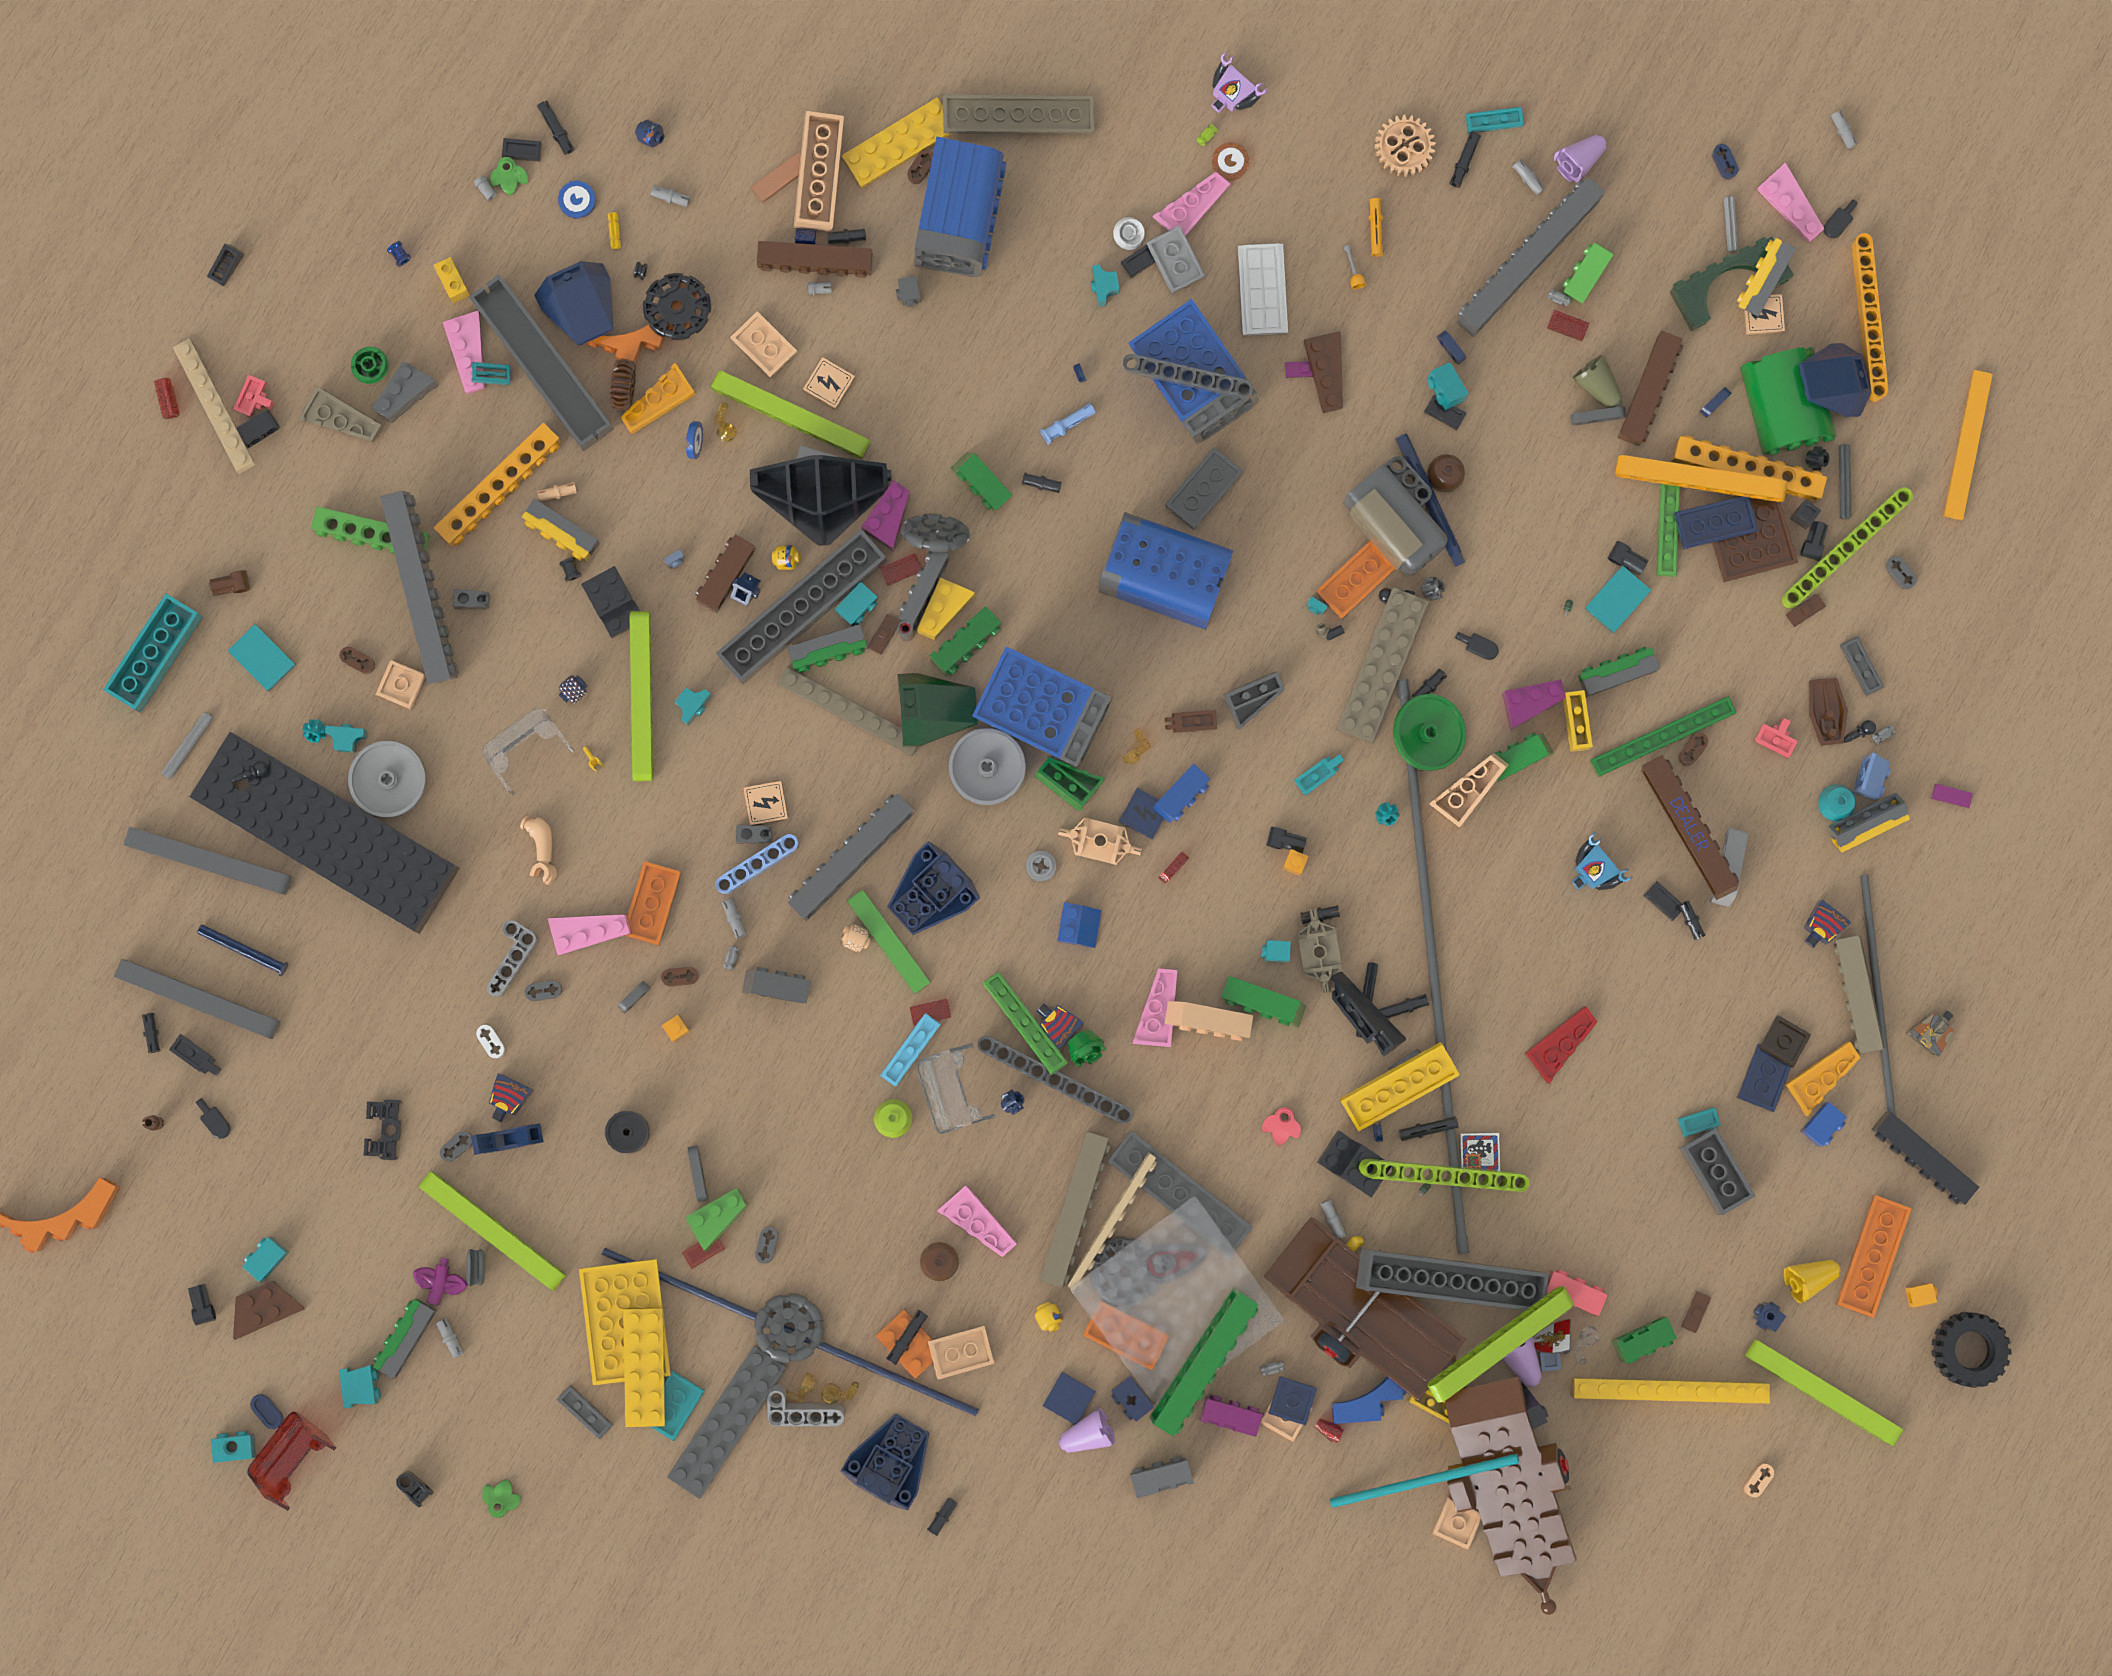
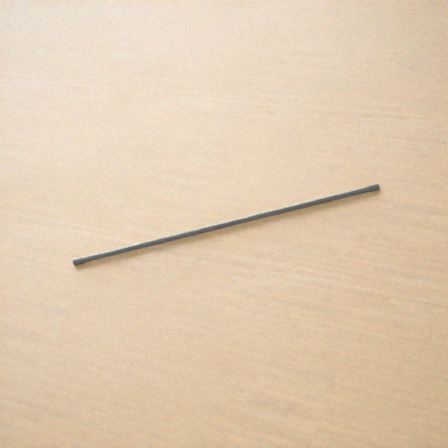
M1408 679L1397 680L1401 707L1410 700ZM1407 763L1436 1044L1441 1042L1447 1051L1417 768ZM1449 1081L1441 1086L1444 1119L1454 1117ZM1455 1129L1446 1130L1449 1166L1459 1167ZM1451 1186L1457 1234V1253L1467 1254L1469 1253V1246L1465 1227L1461 1186Z

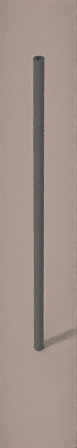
M1861 875L1874 998L1885 1049L1880 1051L1887 1112H1892L1896 1116L1868 875Z

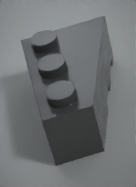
M402 361L372 409L388 421L394 422L408 411L413 404L423 399L428 392L439 385L431 377L407 362Z
M1272 672L1222 695L1236 728L1240 730L1266 705L1283 692L1285 688L1278 672Z
M757 967V970H746L742 993H751L807 1004L811 981L805 980V976L794 974V977H789L787 972L777 970L775 974L768 973L769 969Z
M1180 1455L1170 1458L1171 1462L1163 1464V1461L1153 1463L1152 1467L1145 1469L1144 1466L1133 1469L1134 1473H1131L1130 1476L1136 1497L1140 1498L1159 1493L1170 1488L1175 1489L1178 1488L1177 1486L1187 1483L1188 1485L1194 1484L1187 1459L1182 1458Z

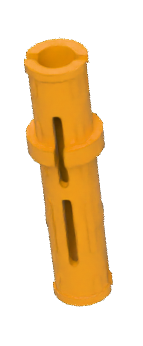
M1372 198L1369 199L1370 216H1368L1371 229V256L1379 257L1383 256V215H1381V199ZM1375 211H1376L1377 225L1375 224Z

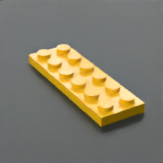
M937 97L841 155L861 189L915 157L921 151L933 146L936 142V137L946 138L952 134L943 133V105Z
M1440 1042L1339 1099L1359 1132L1460 1076Z
M663 1308L623 1309L625 1427L665 1426Z

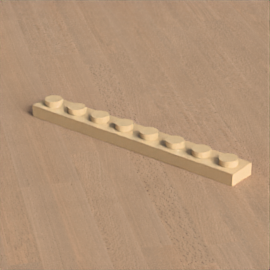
M190 338L174 346L173 349L236 472L240 474L255 466Z
M1147 1153L1068 1280L1067 1286L1074 1290L1076 1286L1080 1287L1085 1279L1083 1275L1086 1270L1090 1271L1095 1263L1093 1259L1096 1254H1101L1106 1245L1104 1244L1105 1239L1113 1235L1116 1229L1114 1227L1117 1220L1121 1221L1126 1214V1211H1124L1127 1204L1131 1205L1136 1198L1135 1191L1138 1187L1142 1188L1146 1182L1145 1175L1148 1171L1152 1172L1156 1166V1156L1152 1153Z

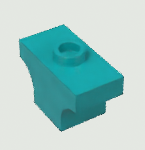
M1100 264L1092 265L1094 281H1091L1092 292H1096L1098 307L1106 306L1108 297L1119 294L1117 272H1106L1100 267Z
M686 687L675 701V704L683 712L681 720L689 726L696 716H701L705 711L706 707L704 706L712 695L705 689L696 693Z
M341 724V727H325V734L333 738V750L337 752L356 753L358 742L362 739H367V730L353 728L351 724Z

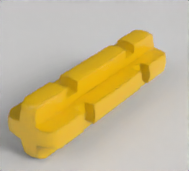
M617 212L608 213L610 247L616 250L621 248L619 218Z

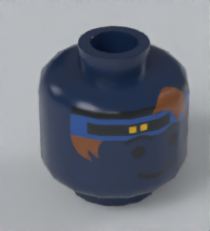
M651 120L640 122L635 130L638 141L652 148L661 144L665 137L663 127Z

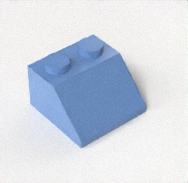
M1875 753L1863 757L1853 793L1871 800H1876L1879 796L1882 797L1885 790L1883 783L1888 778L1891 770L1889 768L1890 762Z

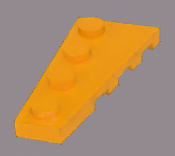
M676 363L671 366V369L666 374H663L658 379L659 381L652 388L650 387L645 392V395L640 400H637L621 416L631 435L696 395Z
M1847 1041L1785 1083L1805 1116L1808 1117L1812 1109L1824 1099L1823 1097L1829 1090H1832L1838 1080L1845 1076L1860 1059L1859 1054L1850 1041Z

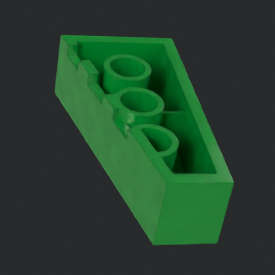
M986 606L966 623L967 627H962L952 636L954 639L951 641L946 640L942 643L938 653L933 651L929 655L930 661L945 677L949 674L951 676L959 670L958 665L963 661L965 663L973 657L972 653L977 648L979 650L987 644L986 640L990 636L995 637L1001 631L1002 623Z
M1228 976L1221 998L1226 1000L1225 1004L1229 1006H1242V1010L1252 1014L1254 1011L1261 1014V1017L1268 1020L1274 1018L1279 1020L1278 1023L1288 1027L1292 1025L1299 1028L1306 1009V1005L1299 1000Z

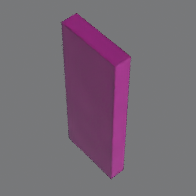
M1309 361L1285 362L1286 378L1313 377Z
M1935 784L1931 799L1970 808L1973 793Z

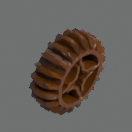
M617 359L614 364L610 386V404L614 409L629 410L631 408L636 383V365L634 361Z

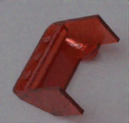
M293 1411L285 1418L251 1462L247 1474L265 1499L288 1511L290 1507L284 1498L291 1491V1483L288 1478L311 1449L319 1451L327 1446L335 1450L337 1447L323 1431L301 1414Z

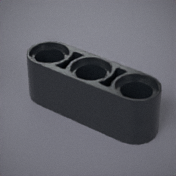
M266 410L237 427V430L247 449L276 432L280 426L271 411Z

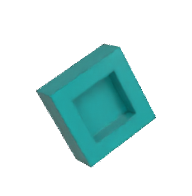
M1312 596L1306 605L1309 607L1308 610L1315 615H1323L1328 607Z

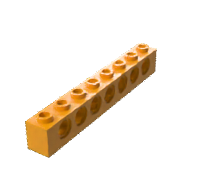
M543 422L456 505L434 529L451 547L459 545L464 540V535L474 531L478 526L477 523L482 518L486 519L496 505L499 506L505 501V496L509 492L513 493L517 490L519 483L523 479L526 480L533 474L532 470L536 466L540 467L547 460L546 457L550 453H555L560 448L561 440ZM544 443L545 447L543 450L537 451L536 445ZM525 456L531 457V461L528 464L522 463V459ZM511 469H517L516 476L509 477V471ZM503 482V488L495 490L496 483ZM483 496H490V500L487 503H481ZM469 509H476L474 516H467ZM456 522H462V527L459 530L453 529Z
M1688 435L1680 436L1676 441L1671 462L1768 477L1764 474V469L1767 468L1772 472V476L1769 478L1783 480L1782 474L1789 475L1790 482L1787 483L1786 494L1815 502L1822 499L1827 477L1822 476L1821 472L1804 471V468L1800 466H1786V463L1782 461H1768V458L1764 456H1750L1748 452L1742 450L1738 452L1732 451L1730 447L1720 445V447L1714 446L1712 442L1706 440L1696 441L1694 437ZM1690 449H1697L1699 455L1693 456L1690 452ZM1709 453L1715 454L1717 461H1711ZM1727 459H1733L1735 466L1728 465ZM1745 464H1751L1754 470L1752 472L1748 471ZM1806 479L1809 484L1808 487L1802 486L1800 480Z

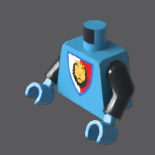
M1593 832L1589 840L1579 848L1575 859L1577 866L1574 869L1579 875L1572 880V883L1578 890L1586 884L1591 889H1613L1623 883V881H1629L1633 877H1625L1624 873L1629 869L1620 872L1599 847L1598 844L1602 837L1599 840H1594L1593 836L1596 832Z

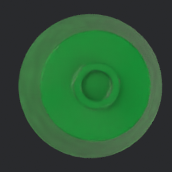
M364 347L358 350L351 360V371L354 377L366 384H373L382 380L389 368L387 356L376 347Z
M1091 1030L1077 1033L1068 1042L1070 1059L1077 1067H1082V1064L1088 1062L1089 1065L1102 1057V1050H1106L1104 1040Z

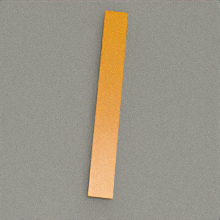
M1973 370L1943 517L1961 521L1964 518L1993 376L1991 373Z

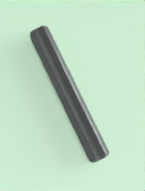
M1842 444L1839 446L1840 518L1849 519L1851 518L1850 445Z

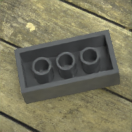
M1716 1128L1708 1130L1679 1147L1717 1215H1724L1755 1197L1754 1192Z

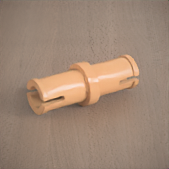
M574 482L560 486L556 484L552 488L537 490L540 502L555 498L559 500L561 499L560 497L577 494Z

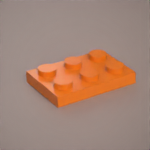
M904 1309L876 1337L891 1352L895 1346L894 1342L899 1340L913 1318ZM922 1328L919 1329L911 1341L908 1351H905L899 1360L915 1379L933 1363L928 1341H931L932 1338Z

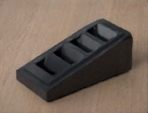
M224 244L207 277L225 286L244 253L230 244ZM231 252L232 254H234V258L229 256L227 253ZM224 258L231 261V264L229 265L228 263L224 262ZM219 266H224L225 268H227V271H224L223 269L219 268ZM217 271L221 273L222 275H224V277L221 278L217 276L215 272Z

